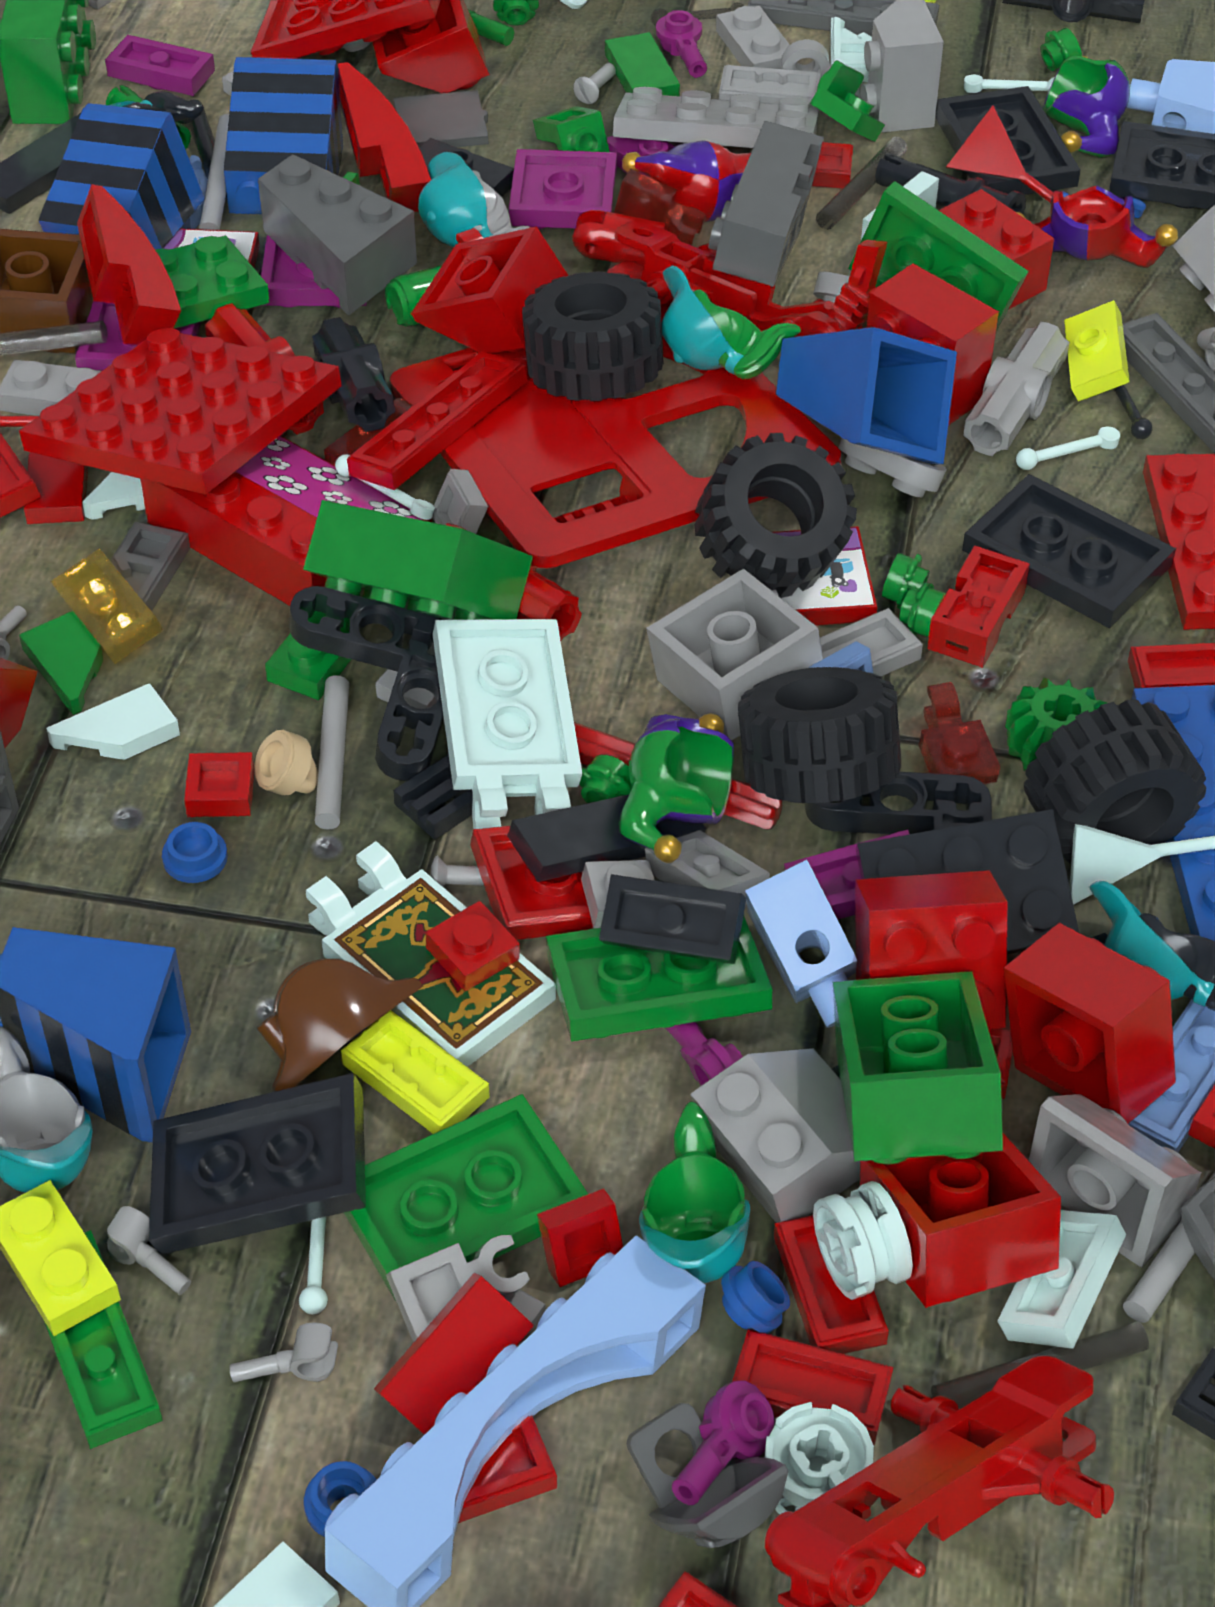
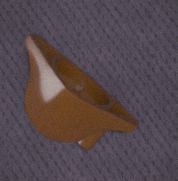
M317 959L306 962L294 969L283 980L276 993L273 1014L256 1027L281 1059L277 1076L272 1084L273 1091L276 1092L295 1087L356 1034L422 988V983L417 978L410 977L400 980L381 979L351 962L340 959Z

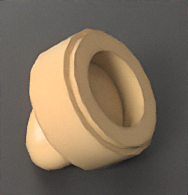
M276 730L266 737L259 747L254 764L255 778L259 786L279 795H291L295 791L305 794L313 792L317 786L318 770L312 758L311 746L307 739L286 730Z

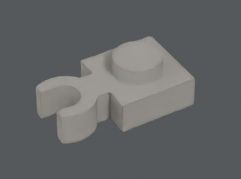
M500 1235L492 1238L478 1249L474 1260L468 1263L465 1260L459 1243L386 1274L413 1343L473 1273L481 1275L501 1295L510 1294L523 1287L529 1281L526 1271L518 1273L511 1278H503L497 1275L493 1269L492 1260L495 1253L501 1252L514 1244L511 1235Z

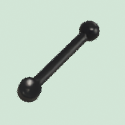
M1125 385L1114 388L1132 421V435L1142 440L1148 438L1153 431L1152 423L1148 419L1142 418Z

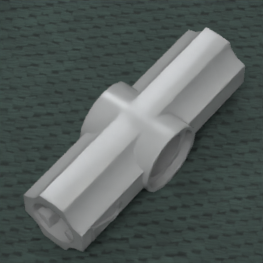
M1041 321L1038 326L1027 328L1007 358L999 356L994 360L987 375L982 396L965 420L963 436L970 440L975 451L993 457L1000 450H1008L1028 418L1036 420L1040 416L1046 404L1052 380L1068 355L1070 342L1062 336L1058 326Z

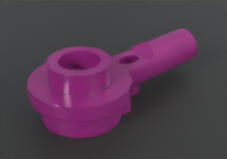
M683 10L671 11L666 16L660 18L656 23V36L660 40L661 47L670 52L671 55L680 56L692 77L698 78L703 76L707 71V64L697 46V40L702 36V23L698 18L693 17L691 13Z
M696 1022L665 1028L682 1046L680 1049L681 1055L688 1063L695 1080L700 1086L743 1058L740 1051L732 1043L723 1047L716 1039L710 1038L707 1040L703 1035L702 1028Z
M747 1381L727 1383L707 1402L704 1409L703 1422L699 1425L703 1442L672 1483L674 1495L684 1504H697L732 1458H753L765 1452L766 1437H769L774 1428V1415L765 1395L755 1385Z

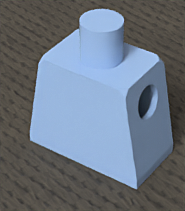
M1172 59L1167 61L1161 83L1133 78L1127 108L1154 113L1152 125L1215 134V62Z
M805 860L745 890L747 913L795 1003L811 996L826 1027L829 1028L835 1026L832 982L848 981L847 978L856 973L857 959L808 861ZM807 948H818L822 950L825 959L818 964L811 965L803 962L799 953Z

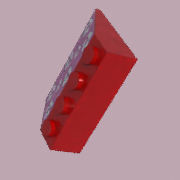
M281 435L206 495L140 479L147 522L149 524L188 533L190 548L289 606L295 594L302 589L313 586H325V577L303 570L322 500L432 522V519L424 520L414 516L408 507L356 477L341 476L336 471L335 465Z

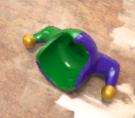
M1072 56L1063 61L1050 86L1043 110L1048 117L1076 131L1084 132L1085 136H1079L1075 131H1068L1062 134L1061 139L1070 153L1078 150L1098 158H1107L1116 153L1119 142L1117 121L1124 114L1130 98L1129 79L1123 67L1115 60H1092L1086 56Z
M708 713L699 719L667 714L653 716L632 750L629 760L631 792L620 815L619 830L629 841L654 850L655 856L664 863H672L678 859L681 854L682 845L672 835L663 836L655 827L658 823L665 819L691 823L716 824L721 820L725 812L732 781L734 743L726 735L722 734L724 722L718 715Z

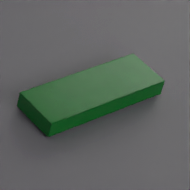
M92 1231L84 1232L103 1262ZM119 1301L56 1336H53L44 1321L90 1449L163 1421L160 1407Z

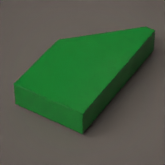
M71 611L19 634L22 650L69 711L75 715L82 712L85 705L84 695L91 679H94L99 672L103 662L101 645L77 615Z

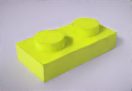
M51 1180L0 1206V1249L53 1336L121 1300L116 1282Z

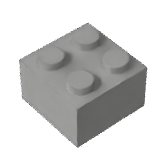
M745 569L738 571L646 628L657 680L699 717L708 713L718 715L724 722L722 734L726 735L731 741L740 736L738 702L741 701V696L745 691L752 689L754 685L786 672L806 669L823 660L818 627Z

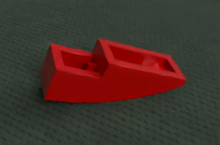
M348 62L338 63L340 104L359 176L365 177L380 174L386 198L414 212H419V195L425 185L431 180V177L413 135L393 105L369 79Z
M91 184L77 226L93 301L115 304L123 344L139 345L147 339L149 333L157 329L174 328L181 308L173 283L162 260L145 233L103 186Z

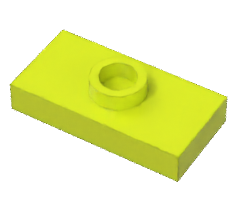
M1114 300L1064 320L1066 340L1070 342L1068 364L1071 389L1078 402L1130 382L1122 315Z
M391 1010L376 1020L341 1050L342 1064L432 1134L465 1120L490 1098L489 1083Z

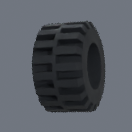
M603 271L575 273L570 276L553 279L551 283L541 285L535 289V294L529 295L525 300L522 316L527 370L529 377L533 378L534 384L538 388L547 389V393L556 397L565 396L569 400L576 401L615 399L626 396V393L637 392L644 388L645 383L653 382L658 376V371L662 370L664 360L660 299H658V293L655 289L647 287V283L641 279L630 278V275Z
M770 433L764 443L759 435L748 438L742 448L736 445L727 453L698 501L695 512L700 515L694 524L695 536L705 537L699 549L704 559L713 557L716 560L712 570L720 579L726 573L732 576L738 571L745 569L771 591L776 589L778 596L784 598L792 596L798 587L802 591L807 590L814 585L819 577L822 578L848 543L853 533L850 528L856 521L857 508L849 506L855 497L852 484H842L841 479L846 472L839 462L831 466L825 460L829 455L828 451L821 446H818L816 451H813L806 447L808 439L796 435L790 443L784 441L783 433ZM752 497H769L785 504L796 516L800 525L801 535L782 536L764 528L753 516L748 499Z
M841 667L799 669L757 683L752 689L745 691L741 696V701L738 702L744 777L746 782L750 783V787L753 790L766 794V797L794 803L843 801L878 790L880 786L889 784L895 779V774L900 772L902 764L897 691L894 690L893 684L883 680L879 675Z
M1125 700L1119 705H1116L1115 702L1100 705L1097 710L1092 712L1087 710L1075 716L1076 719L1066 726L1062 725L1052 733L1053 737L1048 742L1041 744L1035 752L1037 759L1028 764L1025 772L1028 779L1024 782V791L1035 812L1053 809L1062 855L1070 864L1072 861L1075 824L1088 826L1149 845L1165 843L1171 837L1177 836L1186 827L1184 824L1196 815L1200 808L1198 802L1205 797L1206 786L1204 785L1206 780L1205 773L1164 711H1160L1157 705L1150 702L1141 705L1139 700Z

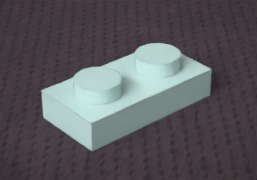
M1061 1210L1059 1269L1016 1282L998 1319V1323L1007 1340L1074 1348L1126 1237V1233L1117 1215Z

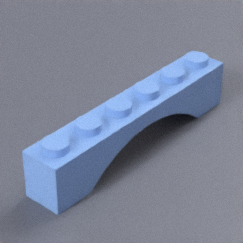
M637 1235L616 1255L612 1253L603 1255L590 1270L585 1284L568 1300L565 1298L555 1300L543 1313L536 1330L518 1347L515 1344L505 1347L491 1363L486 1377L467 1395L463 1392L454 1395L439 1412L434 1426L415 1444L406 1442L397 1448L385 1463L380 1477L360 1496L355 1493L347 1496L336 1506L325 1525V1571L367 1607H420L451 1576L453 1539L463 1503L483 1465L512 1433V1430L528 1416H534L540 1410L577 1391L616 1379L653 1375L699 1329L706 1285L686 1270L660 1258Z

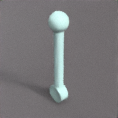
M972 74L964 78V90L969 93H978L982 89L1003 90L1029 86L1031 91L1048 92L1055 77H1052L1049 81L983 79L979 75Z
M1102 427L1096 436L1038 451L1024 448L1018 452L1016 463L1021 469L1030 470L1040 461L1098 446L1104 449H1114L1118 446L1120 432L1113 427Z
M341 455L336 460L335 468L341 476H350L347 458L350 455ZM359 479L408 507L414 516L424 520L432 518L435 510L433 504L425 500L415 499L398 488L392 490Z
M326 1217L314 1219L311 1222L307 1287L301 1291L299 1296L301 1309L307 1314L312 1315L321 1313L326 1308L328 1302L327 1294L321 1288Z

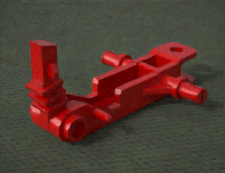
M638 220L629 221L618 227L614 237L618 242L644 252V266L626 261L613 266L607 272L630 275V278L641 279L647 283V287L655 289L658 293L660 304H664L667 302L672 303L674 299L664 280L663 271L670 266H676L685 274L693 292L695 290L704 291L713 304L740 313L754 323L761 331L781 323L796 324L801 328V332L795 336L799 337L862 329V325L867 322L870 292L877 288L875 286L888 242L865 240L858 245L848 283L842 285L840 294L834 300L835 303L822 299H817L812 303L784 307L773 303L775 285L770 286L713 270L717 251L709 249V243L696 248L681 242L672 232Z
M1037 1356L1000 1377L992 1390L960 1410L958 1404L946 1396L939 1395L931 1398L915 1390L910 1385H903V1390L898 1388L891 1400V1411L895 1416L902 1417L920 1426L921 1434L795 1512L787 1511L780 1514L769 1526L765 1537L766 1552L771 1557L773 1566L779 1572L791 1578L790 1590L778 1594L777 1602L785 1607L862 1606L871 1600L880 1584L894 1566L916 1578L925 1575V1565L910 1556L905 1550L926 1523L929 1533L944 1541L1010 1497L1041 1494L1046 1501L1054 1505L1060 1506L1068 1502L1090 1513L1094 1518H1102V1514L1106 1515L1112 1507L1114 1490L1110 1485L1101 1483L1081 1473L1080 1465L1078 1464V1462L1096 1450V1435L1090 1428L1063 1416L1067 1411L1093 1394L1094 1379L1092 1375L1058 1358ZM878 1498H881V1505L885 1511L867 1522L865 1519L871 1516L872 1505Z

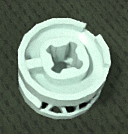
M870 1181L851 1191L850 1197L844 1198L838 1194H833L819 1199L814 1204L813 1219L819 1248L831 1277L844 1296L853 1300L870 1294L874 1290L875 1284L885 1279L898 1284L911 1277L913 1262L906 1228L893 1200L879 1183Z
M812 1402L791 1407L776 1419L769 1437H766L764 1458L775 1459L785 1464L789 1471L783 1491L784 1498L779 1501L775 1508L779 1514L787 1512L784 1507L794 1505L796 1510L800 1509L873 1463L874 1445L867 1428L852 1412L832 1404L831 1409L812 1408Z

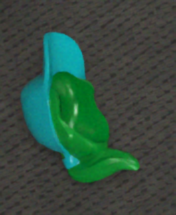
M670 266L663 271L664 280L674 300L661 322L662 336L674 352V360L678 363L684 362L700 370H714L724 367L725 370L736 375L738 378L751 379L765 371L781 352L783 338L795 337L801 332L800 326L791 323L777 324L761 331L754 323L740 313L713 304L704 291L695 290L693 292L685 274L678 267Z
M690 1101L683 1108L674 1133L676 1159L669 1162L652 1177L645 1192L644 1207L640 1212L639 1224L643 1240L656 1255L666 1262L686 1270L701 1282L708 1283L720 1279L742 1257L748 1234L750 1204L745 1199L743 1184L736 1173L716 1157V1143L708 1118L696 1102Z

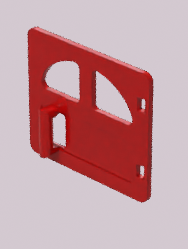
M669 302L661 304V322L671 305ZM662 336L663 357L675 361L674 352ZM466 348L402 367L394 371L390 376L391 392L405 411H407L457 371H453V369L464 366L480 352ZM525 348L517 352L503 351L492 354L525 364L527 382L440 453L452 469L469 471L488 505L486 510L488 515L516 550L533 556L531 566H537V568L561 566L695 522L700 514L695 512L697 504L712 476L698 478L689 475L647 430L648 428L718 406H733L740 410L746 425V435L743 444L748 438L759 435L764 443L770 433H783L784 441L791 443L796 435L808 439L806 443L807 448L816 451L818 446H821L828 451L829 455L825 460L831 466L838 462L841 465L840 449L799 409L776 395L777 387L763 373L751 379H741L725 370L724 367L714 370H700L683 362L681 364L700 372L703 376L629 399L607 398L602 399V401L569 400L565 396L556 397L547 393V389L538 388L534 384L533 378H530L528 374ZM607 469H615L623 477L619 497L556 517H552L533 494L534 492ZM752 497L748 499V503L751 504L769 497Z

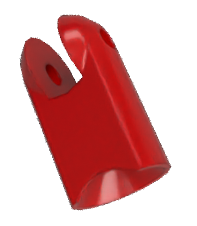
M589 210L578 217L572 241L577 251L590 259L614 263L629 261L644 266V252L618 242L614 237L616 229L632 220L644 221L666 230V223L603 210Z

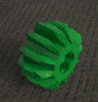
M1044 677L1037 688L1023 686L1020 695L1017 696L1016 701L1012 702L1011 709L1007 711L1005 728L1007 729L1009 755L1021 758L1023 771H1026L1028 764L1037 759L1035 755L1037 749L1042 743L1048 742L1053 737L1052 733L1062 725L1066 726L1076 719L1075 716L1087 710L1089 712L1097 710L1100 705L1107 702L1096 700L1093 687L1080 690L1074 688L1070 678L1063 685H1055Z

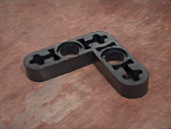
M313 586L304 588L295 594L290 605L289 630L292 637L299 644L318 651L398 672L378 732L375 760L379 769L385 775L395 780L408 781L430 766L444 721L436 657L428 654L427 651L432 646V643H434L432 634L435 621L445 619L326 587ZM315 611L326 614L325 617H322L319 624L308 621V618H311ZM344 618L350 619L349 633L341 632ZM369 624H381L392 632L393 637L384 643H371L365 640L359 631ZM404 633L412 635V638L409 640L408 649L402 648ZM423 688L430 691L436 697L437 702L430 708L419 709L410 706L404 700L403 695L410 689ZM405 726L410 729H416L413 747L409 751L408 756L396 754V749L400 746L404 735Z
M899 772L895 774V779L889 784L880 786L878 790L869 794L840 801L841 803H805L806 815L814 825L821 829L838 832L890 835L908 830L909 834L992 820V801L989 789L981 781L963 775ZM898 795L909 799L914 806L905 811H895L884 806L881 801L886 797ZM862 797H870L869 806H862ZM927 801H934L933 810L926 809ZM956 804H965L966 810H957Z

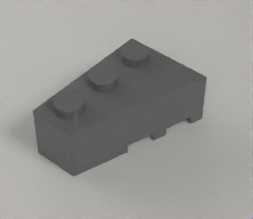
M764 121L740 182L735 185L731 200L726 201L721 218L717 217L708 246L709 249L717 251L713 270L770 286L775 285L801 231L824 140L823 136Z
M294 154L258 178L264 232L296 264L303 262L313 272L314 282L322 290L329 288L339 298L340 308L348 316L382 291L390 283L391 279L404 274L417 264L413 210Z

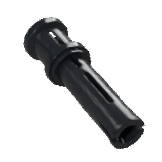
M886 153L884 159L881 158L876 169V183L889 187L894 181L904 186L921 171L939 178L936 205L946 207L982 189L1013 211L1020 212L1023 215L1025 212L1026 198L1023 193L1015 190L1008 194L991 188L986 180L979 177L970 178L967 181L958 179L924 165L907 161L892 153Z

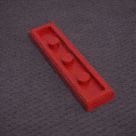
M481 351L347 458L349 475L396 490L527 382L526 365Z

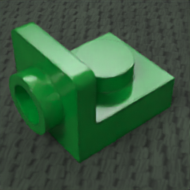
M836 60L831 68L821 77L817 86V92L810 104L849 130L875 142L885 124L870 115L874 106L855 94L864 80V75L856 69Z
M575 106L533 120L537 140L555 143L559 151L610 152L601 111Z
M315 611L314 615L308 618V621L319 624L322 617H325L326 614ZM344 618L343 628H341L343 633H349V618ZM290 633L265 663L266 677L268 682L319 701L324 695L326 679L331 676H339L352 659L303 646Z

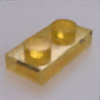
M100 548L50 581L62 600L77 615L114 665L164 631L156 616Z

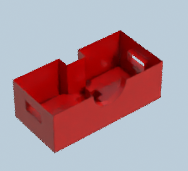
M974 546L957 574L955 590L949 588L931 618L927 649L983 668L998 642L1005 619H1011L1025 594L1030 563ZM947 640L966 646L968 650L947 644Z

